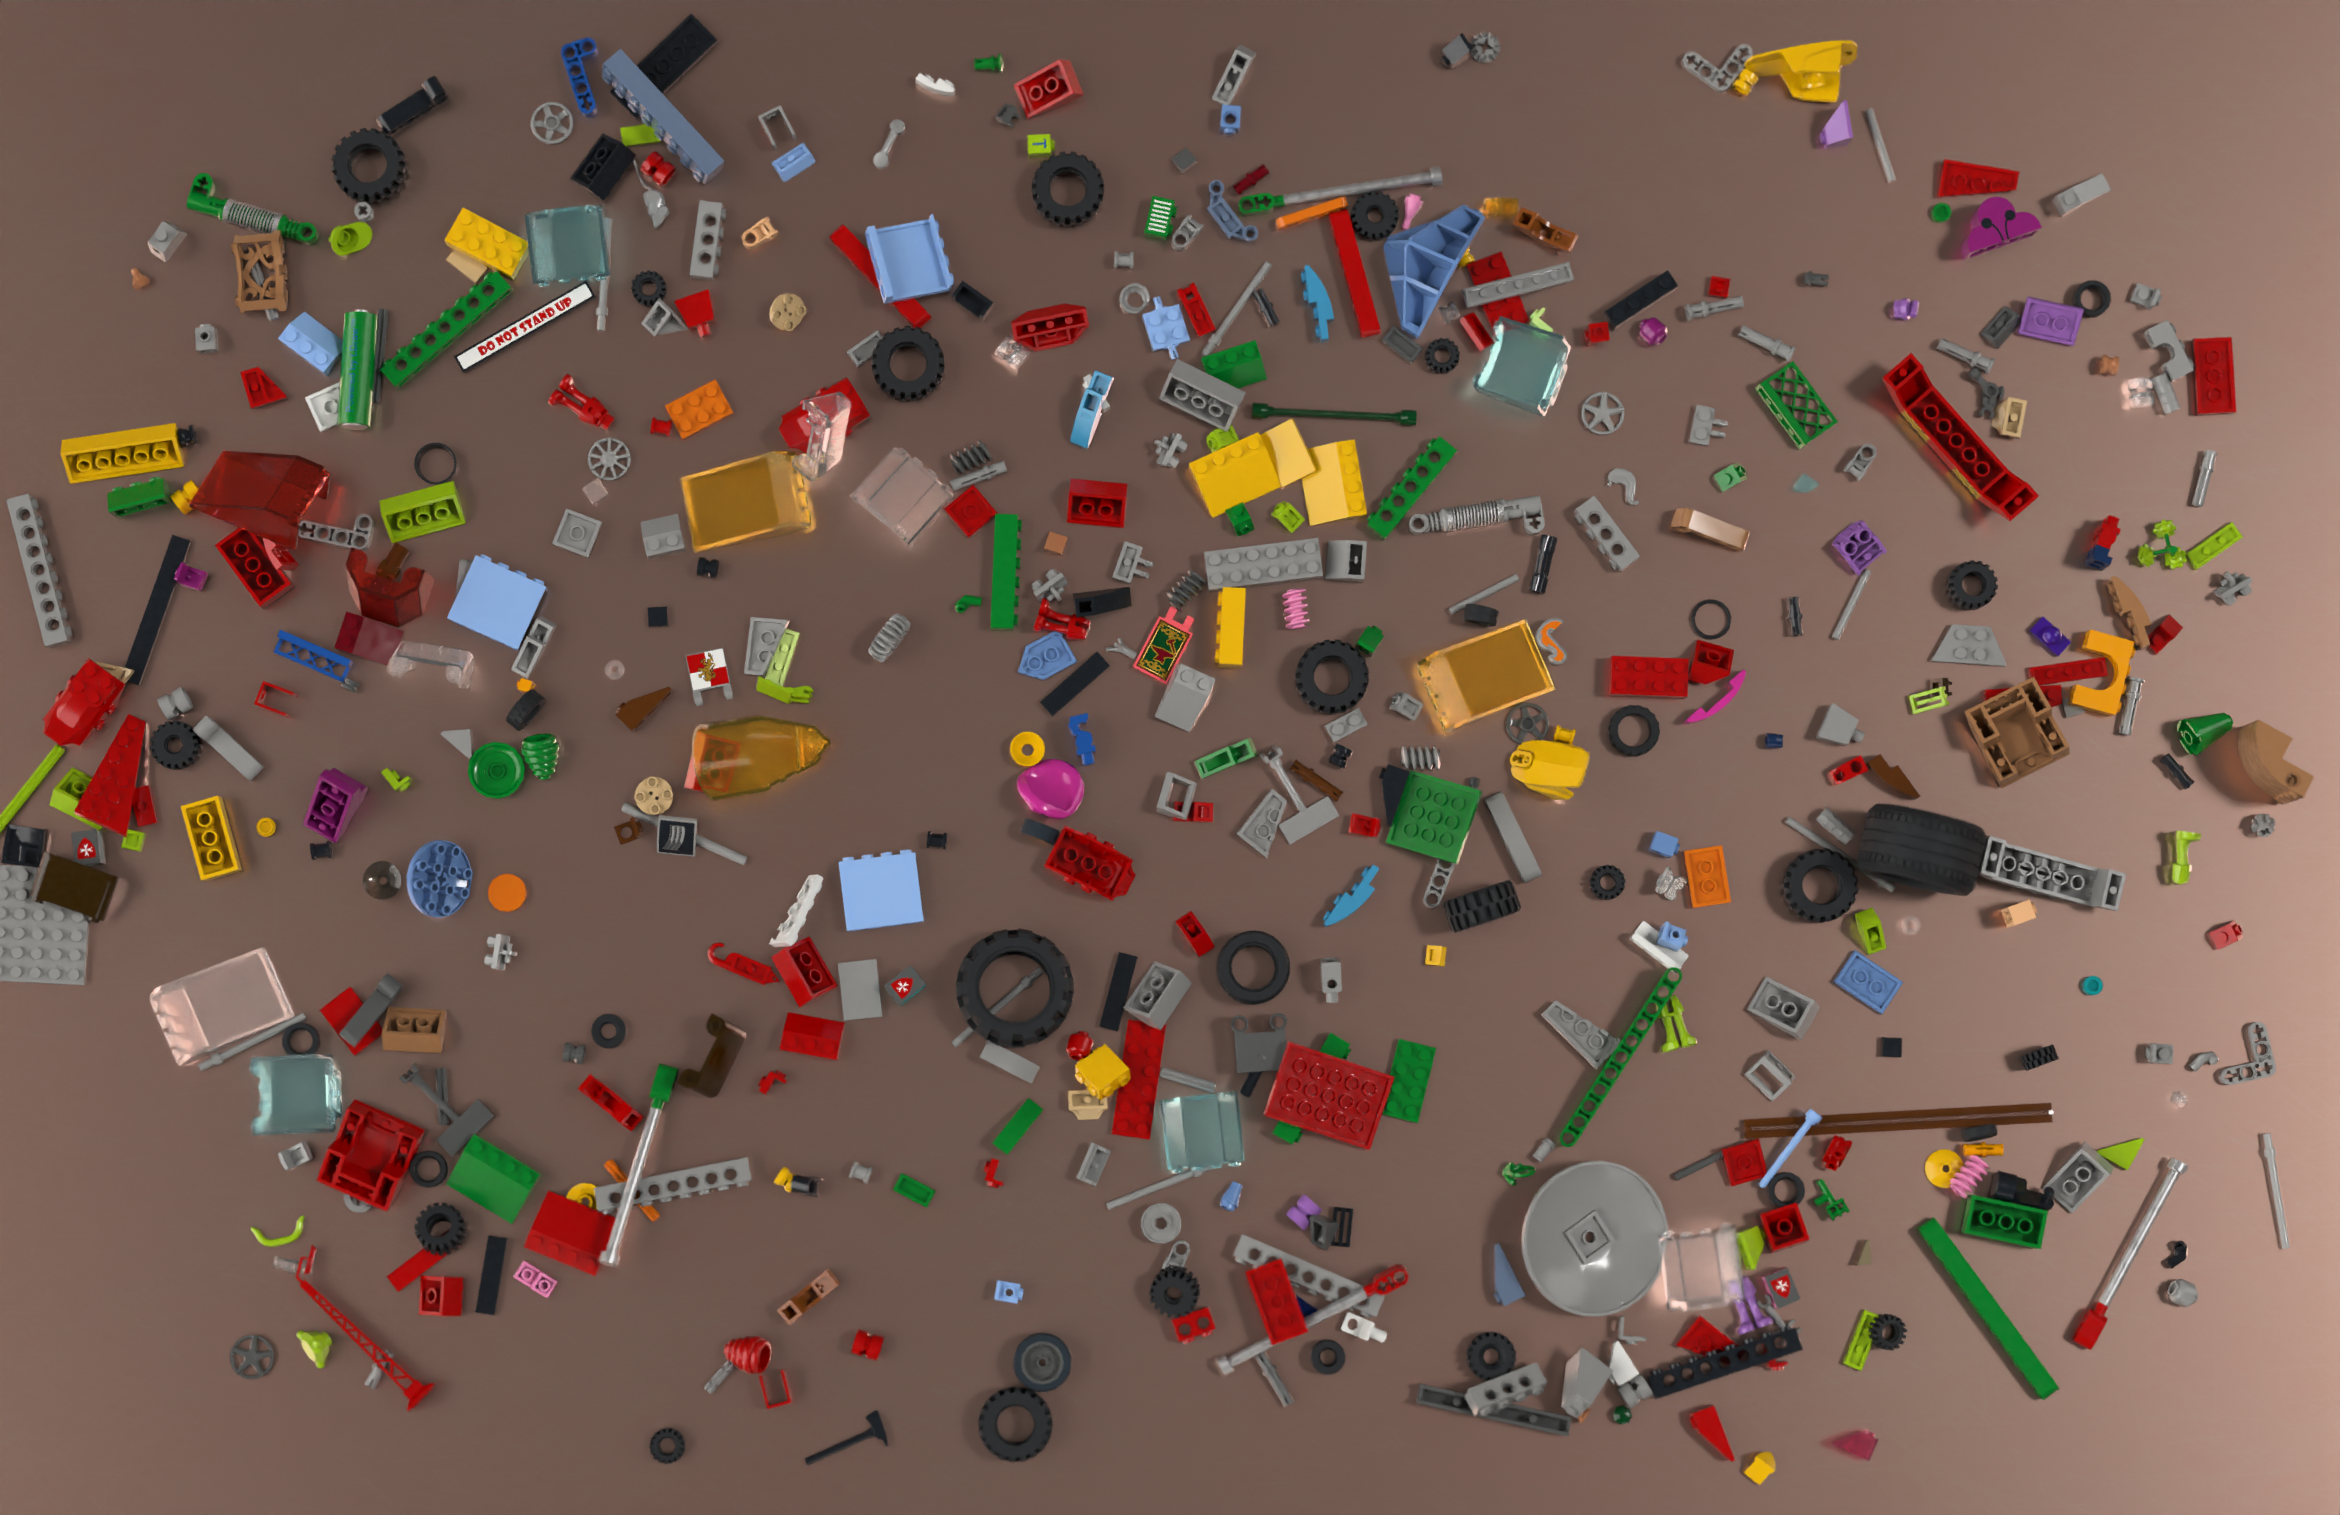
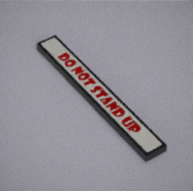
M584 281L460 352L454 358L463 373H466L592 301L596 296L587 281Z

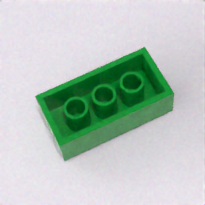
M1968 1195L1961 1233L2041 1249L2048 1211L1976 1195Z

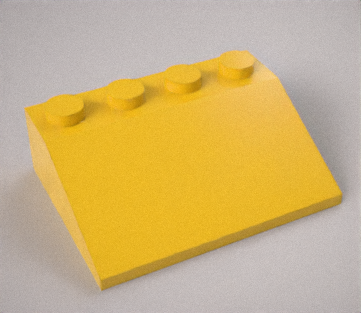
M1259 432L1189 463V469L1212 518L1225 513L1227 509L1242 502L1245 504L1282 487Z
M1355 439L1309 448L1308 451L1317 468V471L1302 478L1309 525L1315 526L1365 518L1367 510Z

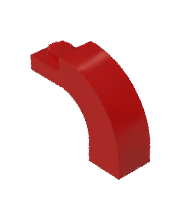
M591 1074L578 1088L580 1092L597 1103L631 1132L643 1118L629 1103Z

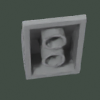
M1176 664L1154 717L1190 732L1209 697L1216 679L1184 664Z
M1765 977L1747 1010L1802 1041L1820 1007L1815 1000Z
M2084 1142L2043 1188H2053L2055 1191L2053 1197L2073 1213L2109 1177L2114 1167L2089 1144Z

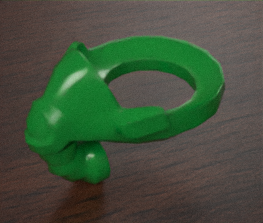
M1509 1162L1503 1169L1502 1174L1509 1184L1516 1186V1178L1532 1176L1535 1174L1536 1169L1533 1166H1526L1521 1163L1515 1165L1513 1162ZM1525 1171H1528V1172H1529V1173H1524V1174H1517V1173L1525 1172Z

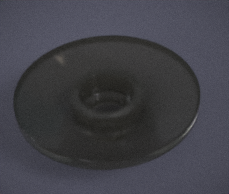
M386 861L373 863L366 869L363 876V886L366 892L379 900L393 897L399 891L402 883L401 873L398 868ZM385 877L387 882L382 885L380 879Z

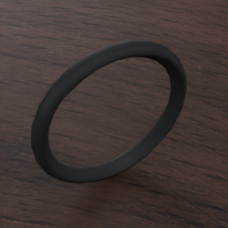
M1704 600L1696 605L1692 612V627L1703 638H1720L1730 628V611L1725 604L1718 600ZM1705 604H1717L1727 614V625L1717 635H1706L1696 626V612Z

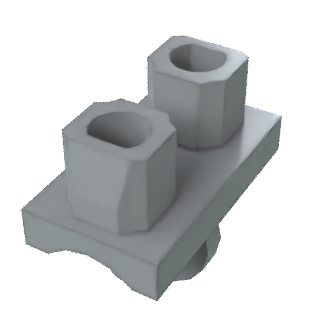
M1172 433L1169 438L1164 436L1161 441L1155 440L1154 444L1158 446L1155 453L1160 455L1156 461L1157 464L1176 468L1179 459L1173 456L1175 449L1183 453L1188 446L1181 439L1182 435Z
M1051 569L1046 574V577L1049 579L1047 583L1043 585L1040 580H1036L1031 584L1034 590L1033 593L1041 604L1043 598L1048 599L1049 602L1054 598L1058 602L1062 599L1059 595L1065 591L1063 587L1068 582L1061 572L1058 573L1056 570Z
M2226 571L2223 573L2225 579L2220 581L2222 586L2214 591L2215 595L2220 597L2225 604L2231 605L2237 601L2234 595L2235 592L2239 591L2242 596L2252 592L2250 583L2253 581L2250 576L2246 577L2244 574L2239 576L2237 572L2231 575L2230 572Z
M496 934V936L488 937L487 944L489 947H494L493 955L486 954L484 964L491 966L493 969L505 970L506 963H510L511 956H517V952H512L513 944H509L510 936Z

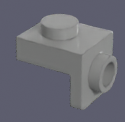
M306 1141L278 1153L280 1162L285 1170L296 1168L313 1159Z

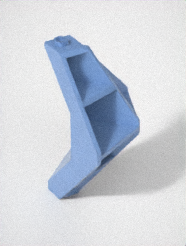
M1461 205L1442 218L1389 236L1383 246L1401 329L1419 339L1448 282L1485 220V216L1479 210H1472L1466 205Z

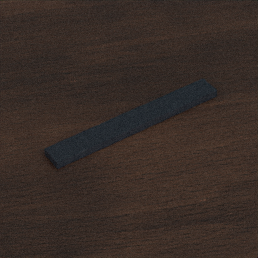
M175 535L171 537L125 668L135 671L127 682L141 685L177 581L174 580L175 572L180 563L185 562L191 545L189 540Z

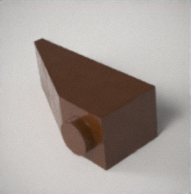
M666 687L630 700L626 704L623 702L616 709L617 713L615 715L634 733L673 690L670 687Z

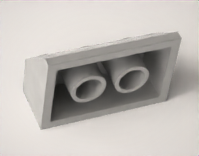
M1154 961L1123 1008L1145 1024L1161 1030L1192 982L1180 970Z

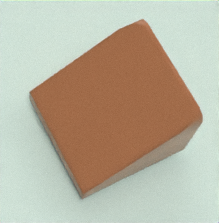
M1049 532L1044 550L1063 556L1068 537Z

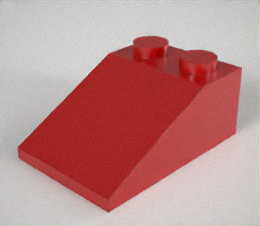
M1063 59L1055 61L1014 84L1027 119L1069 104L1084 95L1071 62Z

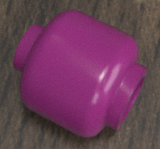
M1655 317L1646 318L1639 325L1641 328L1639 331L1640 337L1651 346L1662 344L1668 336L1667 327Z

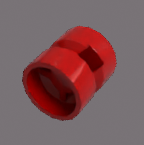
M654 151L643 162L640 170L648 177L653 176L652 180L660 187H663L674 175L676 167L669 161L664 162V157Z
M858 1329L851 1353L859 1356L865 1354L866 1358L877 1361L884 1337L876 1334L870 1336L869 1332Z

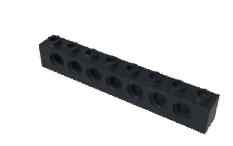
M1791 1325L1779 1328V1333L1773 1334L1770 1331L1761 1334V1339L1754 1340V1337L1743 1340V1345L1737 1347L1735 1343L1724 1347L1725 1351L1718 1353L1717 1350L1706 1353L1707 1357L1699 1359L1696 1356L1687 1359V1364L1681 1365L1678 1362L1669 1365V1370L1662 1372L1660 1368L1651 1371V1376L1648 1377L1654 1398L1658 1399L1801 1351L1803 1346L1796 1327L1791 1328ZM1778 1337L1784 1338L1786 1341L1785 1347L1777 1348L1774 1343L1775 1339ZM1763 1343L1767 1346L1765 1354H1759L1756 1351L1758 1344ZM1740 1350H1746L1749 1353L1747 1360L1742 1361L1738 1358ZM1720 1357H1729L1730 1365L1727 1367L1721 1366L1719 1363ZM1704 1362L1710 1363L1712 1366L1711 1372L1704 1373L1701 1370V1364ZM1689 1368L1693 1371L1691 1379L1683 1377L1682 1372L1684 1369ZM1668 1374L1673 1375L1675 1378V1383L1671 1386L1664 1382V1377Z

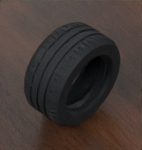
M1245 931L1235 935L1226 942L1217 959V976L1220 985L1230 997L1245 1004H1262L1272 1000L1283 990L1290 974V961L1286 949L1278 939L1266 932ZM1256 946L1263 948L1271 955L1274 961L1275 972L1273 979L1262 988L1249 989L1243 987L1232 974L1234 956L1246 947Z

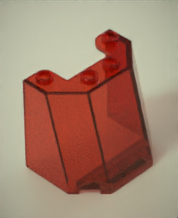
M351 547L345 564L349 591L363 617L399 628L423 616L435 581L429 573L416 567H410L405 570L401 583L364 571L368 561L366 553Z

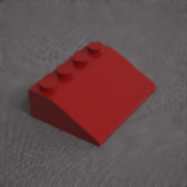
M548 1190L524 1247L596 1276L602 1267V1263L599 1262L601 1251H606L616 1217L609 1214L603 1215V1212H599L597 1209Z

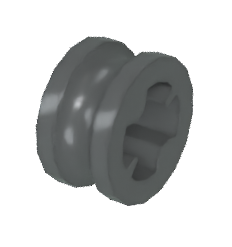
M344 677L345 682L341 686L357 693L356 688L360 684Z

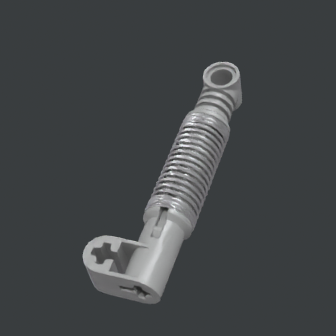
M1537 495L1513 500L1496 499L1495 502L1492 500V503L1491 501H1486L1485 504L1482 502V505L1479 502L1478 504L1475 503V506L1472 503V506L1470 504L1468 506L1465 505V507L1462 505V508L1461 506H1458V508L1455 506V509L1452 506V510L1450 507L1442 508L1441 511H1438V514L1433 512V515L1428 513V516L1427 514H1415L1411 517L1408 528L1412 534L1421 535L1429 532V530L1431 532L1434 529L1439 531V528L1445 532H1450L1456 529L1459 530V528L1462 530V528L1469 529V527H1479V525L1508 522L1509 519L1522 517L1523 526L1527 534L1537 535L1543 530L1545 521L1541 499ZM1539 514V517H1536L1534 520L1539 525L1534 529L1533 526H1530L1533 519H1527L1526 516ZM1415 520L1422 521L1423 528H1415L1413 522Z

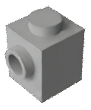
M202 324L200 328H195L196 351L199 354L219 352L218 330L214 326L212 327L211 324Z

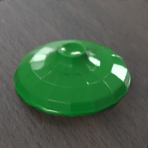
M492 742L485 744L474 752L469 761L468 776L470 783L478 793L485 797L499 799L509 796L519 788L524 779L525 767L523 759L515 748L506 743Z

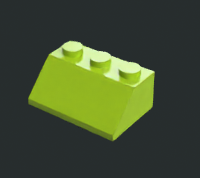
M72 767L53 789L49 805L101 831L103 829L102 826L74 814L76 806L93 777Z

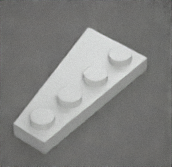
M818 874L808 876L797 895L798 902L789 908L787 912L789 914L788 919L779 925L777 930L780 933L776 939H771L770 945L773 947L792 946L797 941V934L806 922L805 917L814 905L813 900L822 888L823 877Z

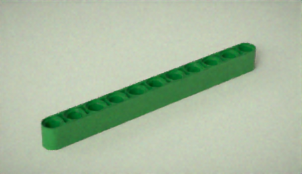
M1671 967L1664 973L1560 1135L1561 1144L1564 1146H1574L1677 988L1682 979V972L1678 968ZM1671 970L1679 973L1677 981L1669 980L1668 973ZM1662 986L1666 987L1669 991L1665 998H1661L1657 994L1658 989ZM1649 1003L1657 1004L1658 1011L1655 1014H1650L1647 1011ZM1639 1019L1647 1021L1648 1026L1645 1030L1637 1028L1636 1023ZM1629 1035H1634L1637 1038L1636 1045L1628 1046L1626 1038ZM1622 1051L1626 1053L1627 1058L1624 1062L1616 1060L1615 1055L1617 1052ZM1607 1068H1614L1616 1070L1614 1078L1609 1079L1605 1076ZM1597 1084L1605 1086L1606 1091L1604 1094L1598 1095L1595 1093L1594 1088ZM1587 1100H1592L1595 1103L1594 1110L1587 1111L1584 1108V1103ZM1580 1116L1585 1120L1582 1127L1574 1125L1573 1120L1575 1117ZM1565 1133L1573 1134L1574 1141L1572 1143L1564 1142L1563 1135Z
M1933 1217L1920 1226L1918 1231L2039 1397L2044 1401L2059 1390L2051 1375L1938 1221Z

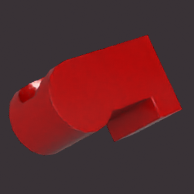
M1860 755L1829 773L1835 784L1839 785L1869 770Z

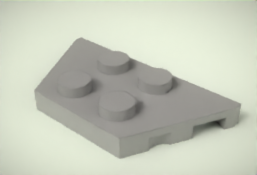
M1952 624L1935 655L1932 657V662L2006 666V661L1991 627Z

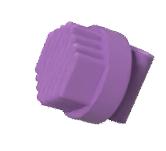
M1909 298L1895 300V318H1902V320H1909L1910 317L1916 318L1919 301H1910Z

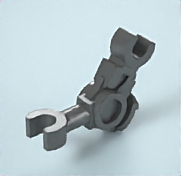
M1974 368L1968 375L1982 387L1981 405L1983 408L1979 411V417H1983L1984 411H1988L1989 419L1991 420L1994 417L1992 407H1996L1997 396L1998 401L2004 397V387H1998L1990 381L1987 382L1978 369Z

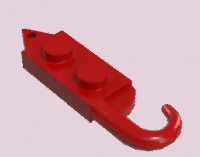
M714 943L708 950V958L716 966L764 986L767 983L779 982V979L771 970L772 967L733 952L729 954L725 961L717 958L714 955V950L717 947H724V943Z

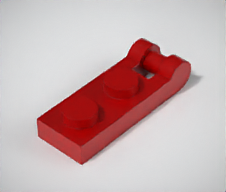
M1195 283L1189 284L1187 288L1176 290L1198 338L1216 331ZM1193 294L1194 298L1188 300L1186 296Z

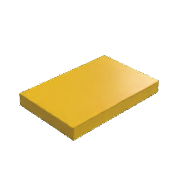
M1290 419L1260 435L1282 487H1286L1317 471L1294 419Z

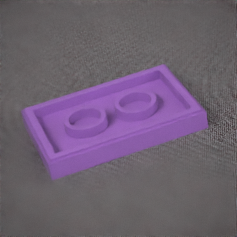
M2027 296L2018 334L2074 346L2084 309Z

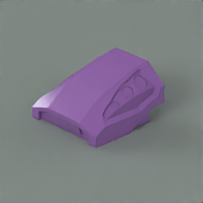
M1862 520L1849 525L1835 538L1832 544L1858 576L1877 557L1887 552L1878 537Z

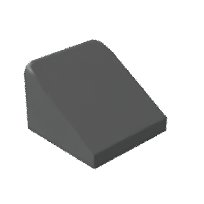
M1187 148L1171 158L1182 174L1197 164L1198 161Z

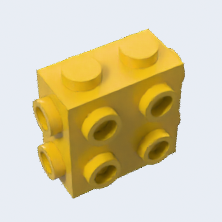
M1106 1044L1094 1049L1092 1054L1080 1059L1075 1065L1076 1079L1081 1084L1084 1083L1092 1096H1096L1100 1101L1112 1095L1114 1090L1126 1085L1130 1080L1129 1068Z

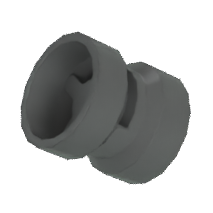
M565 1043L563 1062L575 1060L577 1064H583L585 1045L575 1047L572 1043Z

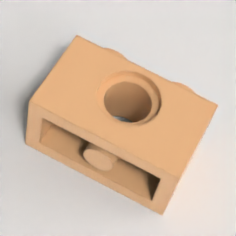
M2029 899L2003 908L2001 912L2008 928L2036 918L2037 910L2034 903H2031Z

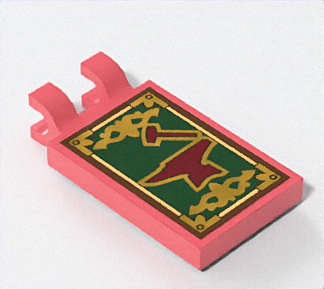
M1170 607L1165 619L1159 616L1133 665V668L1166 685L1193 636L1189 629L1194 622V618L1187 615L1183 625L1174 621L1177 609Z

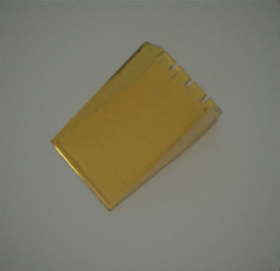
M776 450L680 478L694 552L698 553L783 536L808 529L810 524H812L810 510L804 511V508L809 507L806 491L801 492V489L805 488L803 473H797L802 468L800 458L796 455V452Z
M1526 619L1439 650L1419 661V666L1417 667L1421 679L1427 678L1428 680L1424 682V686L1429 697H1435L1431 702L1436 714L1442 713L1443 716L1438 719L1443 730H1447V733L1479 722L1556 689Z

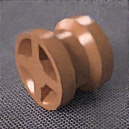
M2102 355L2100 374L2107 372L2116 376L2119 367V357L2114 356L2110 358L2107 355Z

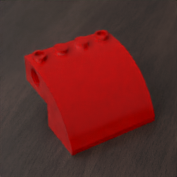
M354 1099L345 1112L335 1141L326 1152L316 1181L387 1212L409 1172L411 1161L416 1156L425 1130Z

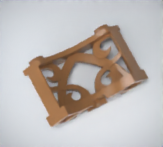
M277 230L273 231V233L257 235H235L234 242H231V251L233 254L235 253L238 273V296H235L236 307L240 308L241 314H244L245 311L278 308L279 311H287L288 291L285 288V281H288L287 265H283L284 258L282 257L285 250L281 231ZM261 242H271L263 247L259 245ZM254 243L257 251L255 252L252 248L248 247L249 253L244 254L242 244ZM264 255H266L268 259L270 256H273L274 261L272 263H268ZM259 259H261L266 267L275 270L276 273L265 280L263 287H260L249 275ZM274 281L276 283V286L274 288H271V286H269L268 291L267 288L269 283ZM258 293L261 294L259 300H254L257 298ZM252 294L251 299L254 301H246L247 295Z

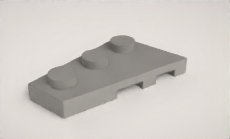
M1271 789L1236 833V835L1265 858L1268 856L1287 800Z

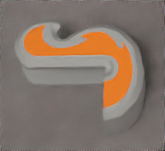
M1560 618L1546 620L1539 627L1535 636L1537 646L1542 651L1551 653L1547 660L1554 666L1562 665L1567 659V652L1550 635L1564 622Z

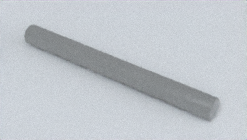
M1868 109L1865 113L1888 181H1895L1896 178L1873 109Z
M1864 569L1832 638L1839 640L1869 579L1870 570Z
M1517 574L1448 608L1450 614L1453 615L1465 609L1466 604H1475L1519 581Z

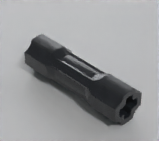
M1541 535L1535 569L1529 587L1531 592L1545 594L1551 561L1557 543V538L1554 536Z

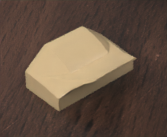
M2008 397L2005 402L1996 405L1991 426L1996 428L2000 435L2019 439L2021 437L2027 400Z
M1088 1090L1068 1091L1069 1110L1076 1115L1078 1120L1099 1119L1103 1111L1108 1109L1107 1097L1100 1101L1096 1096H1092Z

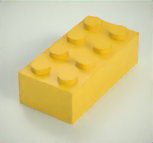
M462 208L445 238L447 246L479 261L494 271L497 270L498 273L513 281L532 250L531 244L528 241L465 208Z
M1223 587L1222 592H1218V606H1221V611L1217 612V625H1220V630L1216 632V644H1219V649L1215 651V663H1218V668H1242L1246 588Z
M217 795L181 806L201 880L206 882L243 871L222 797Z

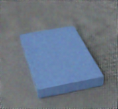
M1854 950L1834 980L1835 984L1880 1014L1884 1013L1903 984L1901 980L1856 950Z

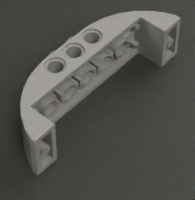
M1987 836L1978 873L1980 876L2004 885L2055 899L2118 911L2126 873L2091 867L2006 843L2007 840Z

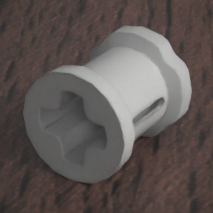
M366 202L356 204L354 213L362 222H370L374 217V211ZM361 210H365L368 213L366 215L362 214Z
M1115 251L1114 268L1122 266L1133 269L1134 252L1118 253V251Z
M855 1161L849 1177L861 1179L867 1184L873 1168L864 1167Z

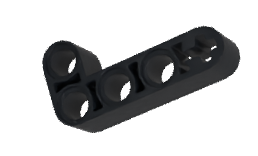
M436 76L426 79L421 84L422 89L387 110L376 119L384 132L389 136L395 134L448 99L447 92Z

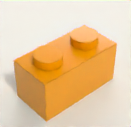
M521 678L517 682V687L520 692L526 693L530 689H534L535 683Z

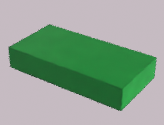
M901 1173L893 1188V1191L926 1208L936 1190Z

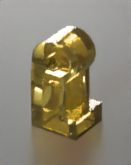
M1486 198L1483 200L1484 216L1516 219L1519 209L1518 198Z

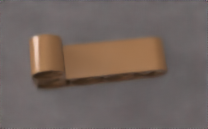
M1689 508L1676 509L1670 526L1674 530L1691 532L1740 551L1745 550L1750 534L1747 530Z

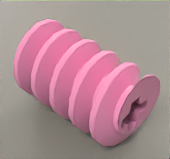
M1306 589L1287 590V593L1282 595L1284 599H1288L1283 602V605L1288 607L1284 610V613L1290 614L1285 617V621L1290 622L1286 624L1287 629L1308 628L1304 624L1309 622V619L1303 618V616L1308 614L1307 611H1303V608L1308 605L1302 603L1307 597L1301 595Z
M1975 1155L1970 1156L1971 1161L1965 1162L1966 1167L1960 1168L1961 1173H1955L1956 1179H1950L1951 1184L1949 1186L1958 1195L1966 1199L1968 1196L1965 1192L1972 1193L1973 1191L1970 1186L1977 1187L1978 1185L1975 1180L1982 1182L1980 1174L1987 1176L1985 1168L1990 1169L1984 1161Z

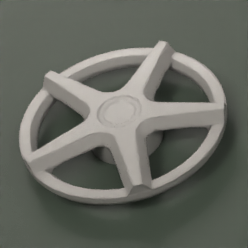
M547 102L540 105L534 111L531 117V129L540 141L546 144H557L571 135L574 124L573 117L569 109L557 102ZM549 105H556L564 110L555 116L552 114ZM543 108L546 118L541 121H534L538 111ZM567 115L570 119L569 129L560 124V121ZM535 127L546 128L545 139L538 135ZM555 130L565 134L560 139L551 140Z
M1607 392L1595 393L1583 404L1582 420L1585 426L1593 433L1600 435L1610 434L1621 426L1624 419V407L1621 401L1613 394ZM1602 396L1599 407L1588 404L1593 398ZM1607 397L1615 400L1619 407L1608 408ZM1585 409L1595 414L1590 424L1586 421ZM1621 413L1619 423L1614 427L1610 416ZM1600 422H1604L1609 431H1597L1593 428Z

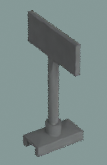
M415 1062L411 1066L414 1072L409 1070L407 1072L410 1075L409 1077L404 1073L399 1079L404 1084L410 1081L415 1087L418 1086L453 1121V1124L436 1140L453 1157L494 1115L477 1099L461 1116H458L423 1081L424 1078L418 1073L421 1067Z

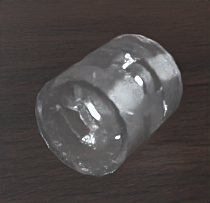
M1008 335L998 346L994 355L1002 361L1007 360V365L1016 371L1026 360L1030 351L1023 345L1018 346V342ZM1012 348L1014 351L1009 355L1008 352Z
M2142 377L2127 381L2128 391L2131 392L2129 396L2130 408H2143L2155 405L2154 394L2151 393L2153 389L2152 378ZM2145 389V392L2137 393V390Z

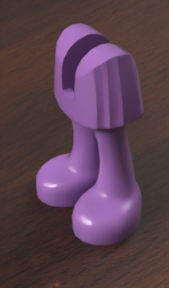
M1747 1276L1740 1278L1741 1286L1744 1290L1742 1293H1740L1735 1280L1728 1282L1730 1301L1735 1302L1741 1319V1326L1738 1328L1739 1335L1755 1330L1748 1316L1744 1299H1746L1757 1329L1773 1323L1771 1317L1764 1316L1759 1310L1754 1296L1757 1291Z

